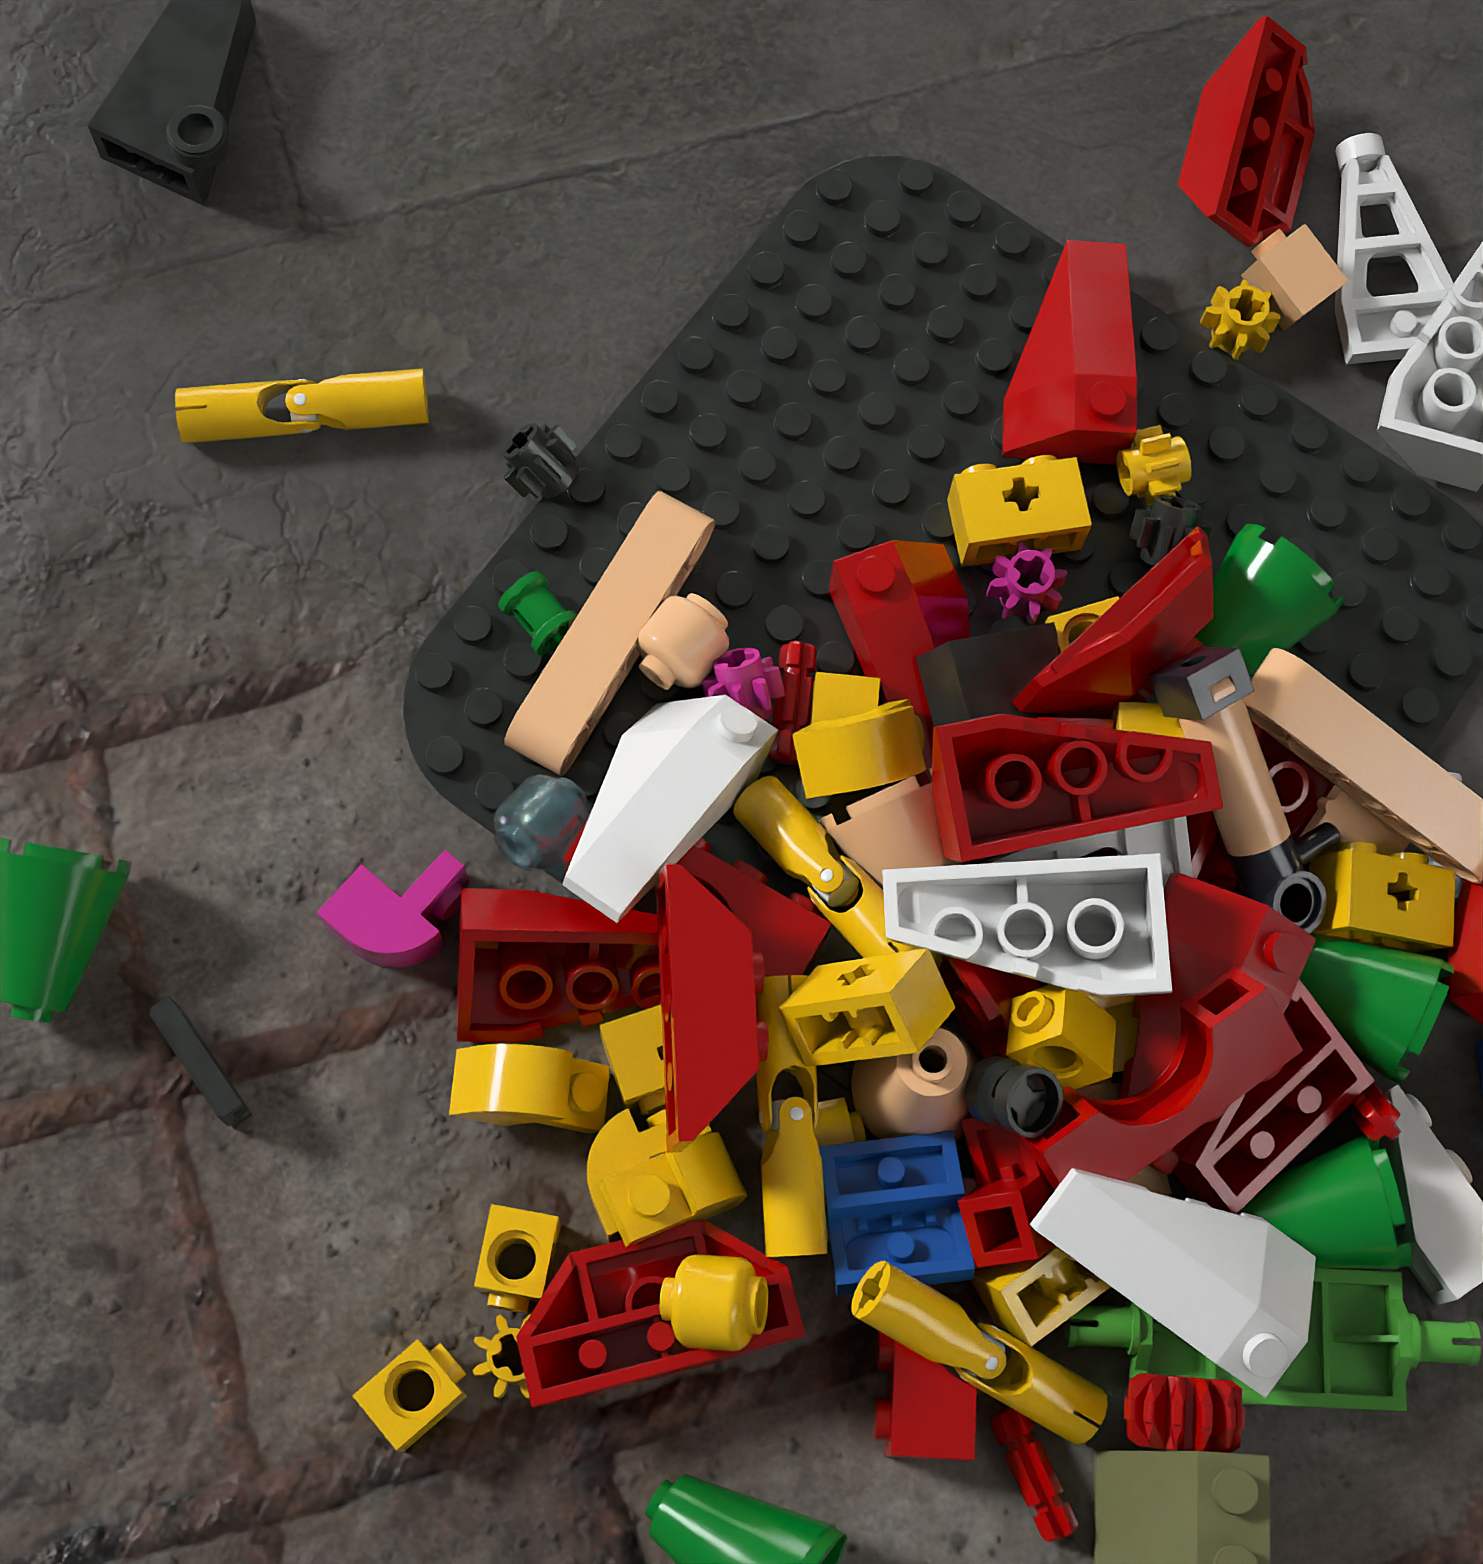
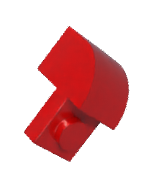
M970 1114L963 1118L961 1123L978 1187L958 1200V1205L975 1267L980 1268L1039 1259L1055 1244L1038 1233L1030 1223L1055 1190L1049 1184L1019 1135L1011 1133L1005 1128L983 1124Z

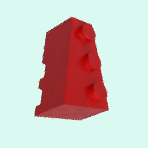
M1300 979L1290 1000L1282 1010V1014L1303 1051L1284 1064L1281 1071L1275 1077L1257 1084L1230 1104L1222 1116L1214 1121L1205 1123L1172 1170L1195 1200L1205 1202L1212 1208L1237 1214L1375 1081Z

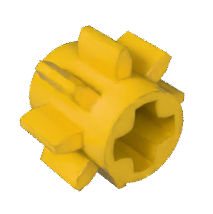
M1242 280L1240 286L1233 288L1230 292L1222 286L1217 287L1211 299L1212 306L1206 307L1200 321V325L1212 328L1210 348L1219 347L1225 352L1231 353L1233 359L1237 360L1240 354L1250 347L1254 351L1262 353L1270 340L1268 333L1274 332L1280 320V314L1269 312L1270 305L1268 300L1272 293L1270 291L1262 292L1260 289L1248 285L1247 280Z
M1160 425L1137 430L1131 447L1120 450L1117 453V471L1124 492L1128 496L1137 494L1138 498L1145 497L1147 506H1153L1155 497L1158 495L1176 496L1175 491L1182 490L1181 483L1188 482L1191 479V460L1184 440L1179 436L1171 438L1170 433L1163 435Z
M500 1314L496 1316V1325L499 1333L492 1340L485 1337H475L474 1342L481 1349L487 1351V1362L477 1365L472 1371L476 1377H484L493 1373L499 1378L494 1387V1396L498 1399H501L506 1394L509 1384L519 1385L524 1396L530 1399L524 1372L515 1376L508 1366L497 1367L496 1360L506 1354L504 1343L511 1339H515L517 1342L516 1336L521 1328H510L506 1319ZM528 1315V1316L524 1319L521 1328L523 1327V1325H524V1323L526 1322V1320H528V1318L530 1317V1315Z

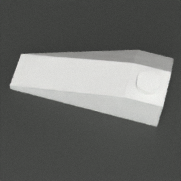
M1483 242L1391 374L1377 427V432L1418 476L1476 492L1483 484Z
M727 695L658 703L653 706L622 735L562 885L618 923L655 885V881L665 865L676 864L736 803L743 791L757 781L778 729Z
M1160 853L882 870L886 940L918 949L928 948L933 953L1098 997L1165 994L1172 992Z
M1072 1168L1030 1223L1042 1236L1211 1361L1265 1398L1308 1342L1316 1257L1262 1217L1243 1212L1241 1215L1214 1209L1205 1202L1186 1198L1185 1201L1150 1192L1144 1186Z

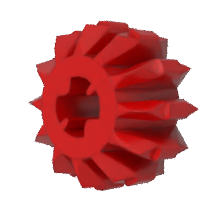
M1139 1373L1129 1379L1128 1397H1125L1124 1419H1127V1438L1136 1445L1155 1449L1232 1453L1241 1447L1242 1429H1245L1246 1407H1243L1242 1388L1233 1381Z

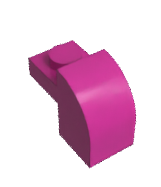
M444 850L400 897L361 864L316 913L324 927L363 960L388 968L409 967L430 959L445 947L440 931L432 923L437 917L441 921L447 920L459 909L461 888H465L468 885L469 879L465 866L447 850Z

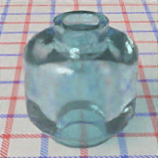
M545 774L528 777L499 806L494 814L496 830L494 839L498 849L513 865L525 871H532L533 869L540 871L554 870L563 862L564 855L589 817L586 809L587 799L585 794L574 782L567 778L561 777L556 779Z

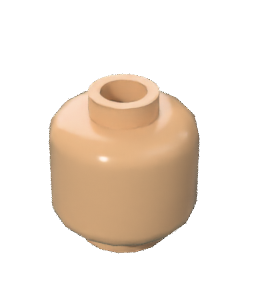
M693 593L688 594L686 598L671 596L664 599L638 635L636 648L643 658V661L639 664L640 670L653 683L666 690L673 683L687 689L700 686L702 680L708 677L714 670L713 661L729 649V638L725 632V629L728 627L726 618L714 605Z

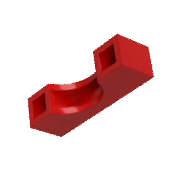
M588 819L563 857L565 874L568 871ZM700 838L676 864H681L752 931L753 952L762 953L765 977L784 975L806 976L828 938L832 923L822 918L823 913L809 898L798 893H791L788 898L766 886L768 878L759 870L739 860H735L732 866L710 854L711 845L703 838Z
M1233 966L1179 1005L1181 1033L1175 1055L1163 1074L1143 1091L1119 1100H1098L1087 1097L1070 1086L1062 1091V1110L1055 1125L1046 1134L1036 1138L1020 1136L1051 1187L1056 1190L1072 1168L1126 1182L1149 1164L1156 1163L1165 1158L1177 1143L1200 1126L1222 1116L1230 1104L1257 1084L1275 1077L1281 1071L1283 1065L1301 1053L1303 1049L1268 987Z
M962 1178L965 1195L978 1187L976 1178ZM878 1331L877 1370H888L887 1399H875L873 1438L874 1441H885L884 1457L963 1462L975 1460L977 1388L955 1377L941 1363H936L922 1357Z

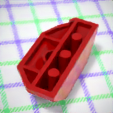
M1268 15L1257 20L1203 87L1177 184L1207 218L1246 247L1264 241L1278 229H1281L1283 233L1291 231L1315 135L1311 90L1303 66L1308 65L1306 46Z
M1199 526L1190 532L1175 548L1035 676L1012 703L1021 712L1109 719L1118 702L1144 703L1155 693L1149 678L1150 673L1199 646H1203L1195 635L1213 619L1212 559L1207 534Z
M666 864L655 881L666 1106L667 1153L682 1152L692 1143L759 1070V1062H765L767 1059L769 1039L766 1021L757 1020L755 994H761L763 991L765 969L762 953L753 952L752 931L681 864Z
M701 1219L675 1226L627 1248L623 1240L569 1253L530 1317L517 1334L516 1339L531 1406L534 1408L601 1394L735 1359L805 1337V1332L788 1266L772 1257H766L765 1254ZM696 1254L742 1257L752 1264L756 1276L764 1277L768 1286V1312L762 1334H753L749 1343L744 1348L736 1351L688 1348L677 1340L671 1321H664L661 1318L660 1292L664 1279L666 1277L675 1278L678 1267L686 1257Z

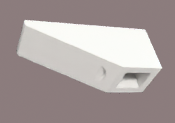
M1396 1085L1384 1092V1094L1401 1114L1395 1122L1401 1132L1393 1141L1386 1135L1382 1136L1379 1141V1149L1385 1148L1404 1210L1406 1224H1401V1226L1395 1228L1400 1245L1410 1243L1412 1265L1408 1267L1435 1305H1440L1458 1300L1483 1282V1201L1470 1185L1472 1183V1175L1467 1165L1455 1152L1449 1149L1445 1150L1431 1131L1432 1121L1425 1107L1413 1095H1405L1400 1086Z

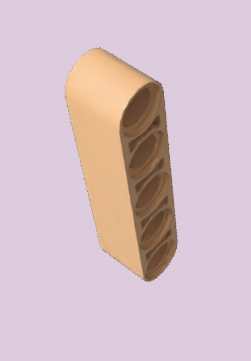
M662 491L656 492L520 706L508 728L504 745L560 776H563L569 770L640 656L636 648V641L641 629L664 599L678 594L702 555L714 530L715 520Z
M1271 649L1251 679L1255 691L1243 698L1250 720L1441 866L1455 870V875L1469 882L1480 884L1483 880V799L1308 663L1282 649Z

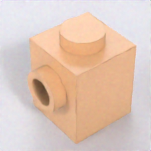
M1306 224L1302 225L1288 237H1286L1281 229L1267 237L1251 251L1257 261L1241 275L1244 280H1247L1248 285L1254 286L1262 292L1270 291L1272 293L1268 300L1270 305L1269 312L1280 314L1278 324L1283 331L1349 281Z

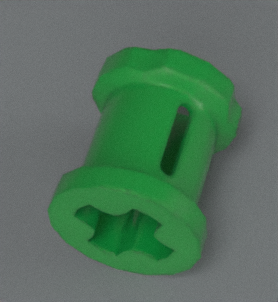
M534 571L517 580L513 586L506 590L499 600L498 607L504 614L515 617L533 639L531 643L532 649L538 655H545L557 649L578 614L574 610L566 611L548 590L547 578L542 573H539V571Z

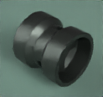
M991 1056L981 1060L972 1069L965 1088L966 1106L972 1117L983 1124L1005 1128L1009 1132L1023 1137L1036 1138L1046 1134L1055 1125L1062 1110V1087L1054 1074L1047 1069L1021 1064L1016 1060L1006 1057Z

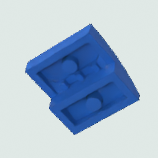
M954 1131L819 1146L823 1166L825 1214L837 1296L854 1294L867 1270L880 1261L890 1263L926 1285L973 1280L975 1266L958 1205V1200L965 1196Z

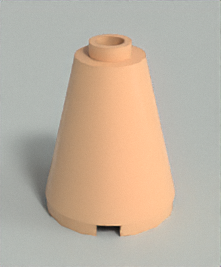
M932 768L926 770L931 780V783L920 787L914 775L847 806L846 809L851 819L837 825L833 814L820 819L824 828L844 856L855 861L882 890V870L963 865V862L944 858L932 796Z
M941 1025L918 1053L855 1061L851 1077L853 1106L861 1114L865 1129L876 1138L886 1139L954 1131L955 1141H957L964 1134L961 1120L971 1114L966 1106V1084L972 1069L979 1062L972 1049L958 1034Z

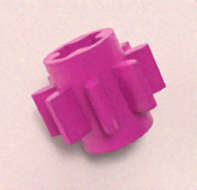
M1019 542L1011 561L1004 556L997 555L991 570L999 578L990 582L986 593L987 597L1000 598V602L1004 607L1002 618L1007 619L1013 614L1019 617H1026L1030 625H1035L1042 606L1049 611L1056 612L1063 597L1054 589L1063 586L1068 574L1067 570H1055L1050 560L1052 553L1050 548L1045 549L1043 552L1028 550L1024 542ZM1026 579L1033 581L1028 588L1021 586Z
M737 648L724 652L713 661L715 675L705 677L702 680L705 697L727 695L764 721L773 713L771 699L785 696L779 667L773 666L771 657L761 659L759 651L754 648Z

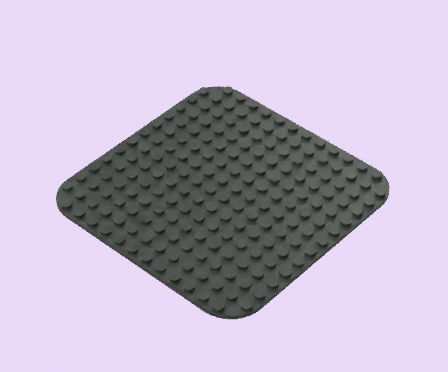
M873 155L854 158L829 167L806 182L793 195L576 456L575 463L578 466V472L572 483L556 497L550 499L542 497L419 647L407 674L402 709L403 723L409 747L427 781L452 805L563 884L566 875L563 857L591 814L622 735L658 703L703 698L705 694L702 684L690 689L680 687L674 683L668 690L659 687L640 670L639 664L643 661L640 655L569 770L563 776H560L504 745L506 733L514 716L556 649L551 653L538 655L531 647L533 640L513 615L508 616L499 609L498 603L506 590L513 586L517 580L528 573L539 571L548 580V590L566 611L574 610L579 614L646 505L658 491L666 493L715 520L714 530L707 546L676 596L686 598L691 593L699 595L714 605L724 615L728 622V627L725 629L729 638L728 651L737 648H754L759 651L761 659L771 657L773 666L778 667L780 648L785 644H789L790 641H801L815 646L817 650L815 673H809V677H812L814 680L816 672L865 677L828 590L834 560L891 540L944 544L968 598L971 637L1045 624L1050 616L1119 596L1121 598L1154 566L1140 558L1142 548L1136 546L1138 540L1129 538L1136 509L1147 510L1145 497L1138 498L1137 494L1128 496L1124 492L1119 480L1117 465L1078 462L1092 526L1081 550L1051 554L1050 560L1055 570H1067L1068 575L1063 586L1054 589L1060 593L1063 599L1056 612L1049 611L1042 606L1035 625H1030L1026 617H1019L1013 614L1007 619L1002 618L1004 607L1000 602V598L987 597L986 592L990 582L999 578L991 570L993 563L961 567L947 502L954 474H961L963 470L978 464H993L997 468L1021 465L1024 461L1028 460L1002 458L1003 401L1064 246L957 176L920 159L895 155ZM1130 290L1137 373V430L1160 425L1163 435L1170 433L1171 438L1179 436L1184 440L1190 455L1192 474L1190 481L1181 483L1182 490L1175 491L1176 497H1181L1200 505L1199 517L1204 519V525L1212 527L1208 542L1212 559L1213 579L1236 535L1246 524H1258L1265 527L1266 529L1258 538L1269 544L1274 545L1282 536L1313 559L1336 584L1328 595L1331 598L1343 595L1345 602L1332 618L1288 649L1287 652L1308 663L1426 754L1483 670V528L1463 507L1247 365L1237 359H1233V356L1219 347L1211 349L1209 346L1210 341ZM1026 579L1021 586L1028 588L1033 581ZM713 670L709 676H714L715 671ZM775 698L771 699L773 710ZM773 713L765 720L770 725H772ZM1060 715V717H1066V718H1087V717H1075V716H1064V715ZM769 753L757 778L759 780L766 776L776 777L822 826L823 824L820 819L829 814H833L837 825L850 820L851 818L846 809L847 806L908 779L905 778L892 783L852 792L806 799L799 764L785 765L771 760ZM734 805L701 837L711 845L710 854L731 866L735 860L753 866L768 878L766 886L787 898L791 893H798L811 900L807 890L809 885L793 878L781 869L735 818L733 814ZM834 843L835 848H836V850L838 851L839 855H840V856H841V855L844 856V854L841 852V850L838 848V846ZM1310 862L1303 865L1304 870L1309 872ZM859 878V891L855 900L846 906H829L833 911L843 913L857 904L863 894V887ZM655 888L649 890L631 910L657 914ZM832 924L828 938L806 976H809L818 965L862 959L863 957ZM1038 981L1040 988L1048 985L1046 982ZM951 1013L942 1023V1026L958 1034L969 1045L978 1062H980L982 1058ZM855 1061L817 1066L818 1071L852 1095L851 1077ZM1122 1080L1112 1081V1083L1122 1082ZM963 1134L955 1141L961 1175L966 1178H976L965 1134Z

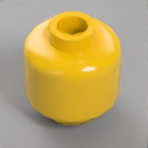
M691 1255L681 1262L676 1271L675 1278L666 1277L663 1281L660 1292V1315L662 1320L671 1321L675 1337L685 1347L736 1351L744 1348L749 1343L753 1334H762L768 1312L767 1282L764 1277L756 1276L754 1267L745 1258Z

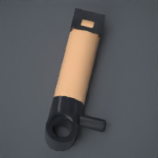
M1199 646L1149 674L1163 716L1178 718L1185 738L1211 741L1223 802V809L1213 810L1212 812L1238 880L1234 893L1269 905L1300 928L1311 933L1320 925L1325 915L1327 896L1321 880L1311 872L1305 871L1303 865L1340 843V832L1335 825L1324 822L1293 840L1243 700L1244 697L1255 690L1240 648Z

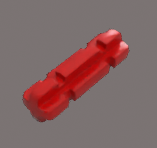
M790 641L789 644L783 645L780 648L778 667L780 672L784 673L781 678L785 696L775 698L772 726L778 729V732L770 748L769 756L772 761L785 765H796L798 763L792 734L809 726L811 719L814 679L809 677V673H815L817 650L815 646L801 641Z
M1375 1082L1367 1087L1346 1108L1364 1134L1373 1142H1376L1384 1135L1393 1141L1401 1132L1395 1124L1401 1114Z
M1010 1407L994 1414L990 1418L991 1428L999 1445L1005 1444L1008 1449V1453L1004 1456L1027 1506H1034L1037 1515L1033 1516V1520L1042 1539L1046 1542H1055L1071 1535L1078 1529V1521L1069 1502H1062L1059 1496L1063 1489L1040 1439L1034 1440L1030 1433L1035 1429L1031 1419Z

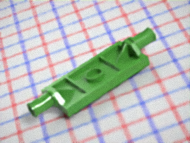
M1315 1268L1308 1342L1266 1398L1211 1361L1129 1299L1126 1302V1306L1087 1304L1065 1322L1090 1323L1092 1327L1070 1326L1069 1329H1064V1341L1067 1347H1074L1076 1345L1125 1348L1126 1354L1129 1355V1379L1139 1373L1230 1380L1242 1388L1243 1405L1404 1412L1407 1411V1377L1410 1369H1415L1419 1362L1465 1364L1466 1366L1475 1367L1481 1355V1346L1454 1345L1452 1341L1468 1342L1470 1339H1481L1476 1322L1418 1320L1415 1314L1408 1313L1403 1301L1402 1272Z

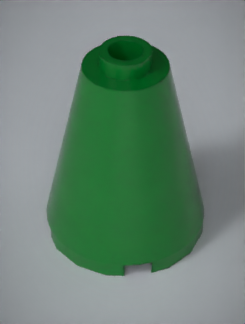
M1246 524L1236 535L1213 579V619L1195 635L1205 647L1240 648L1250 678L1255 675L1271 649L1278 648L1287 651L1332 618L1345 602L1343 595L1334 598L1328 595L1336 584L1313 559L1282 536L1274 545L1258 538L1266 529L1258 524Z
M0 838V1001L12 1004L11 1017L51 1023L53 1011L67 1012L129 877L132 862L119 859L116 872L101 869L104 856L29 842L25 843L23 855L10 853L12 840Z
M1312 932L1309 933L1316 940L1300 975V981L1355 1055L1386 1079L1401 1084L1410 1071L1398 1066L1400 1060L1406 1061L1409 1052L1419 1056L1449 989L1448 985L1437 981V979L1444 980L1454 974L1455 966L1439 958Z
M1362 1135L1277 1174L1237 1213V1215H1241L1242 1212L1255 1215L1268 1221L1316 1257L1315 1267L1398 1269L1412 1265L1410 1243L1400 1245L1395 1227L1406 1224V1219L1389 1157L1385 1148L1379 1149L1380 1139L1373 1142L1366 1135Z
M688 1474L682 1475L675 1483L668 1479L664 1480L653 1494L645 1511V1516L652 1520L649 1536L675 1564H839L847 1543V1535L836 1529L834 1524Z

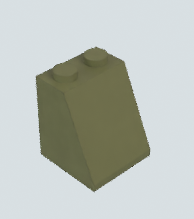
M1094 1451L1093 1564H1270V1456L1204 1451Z

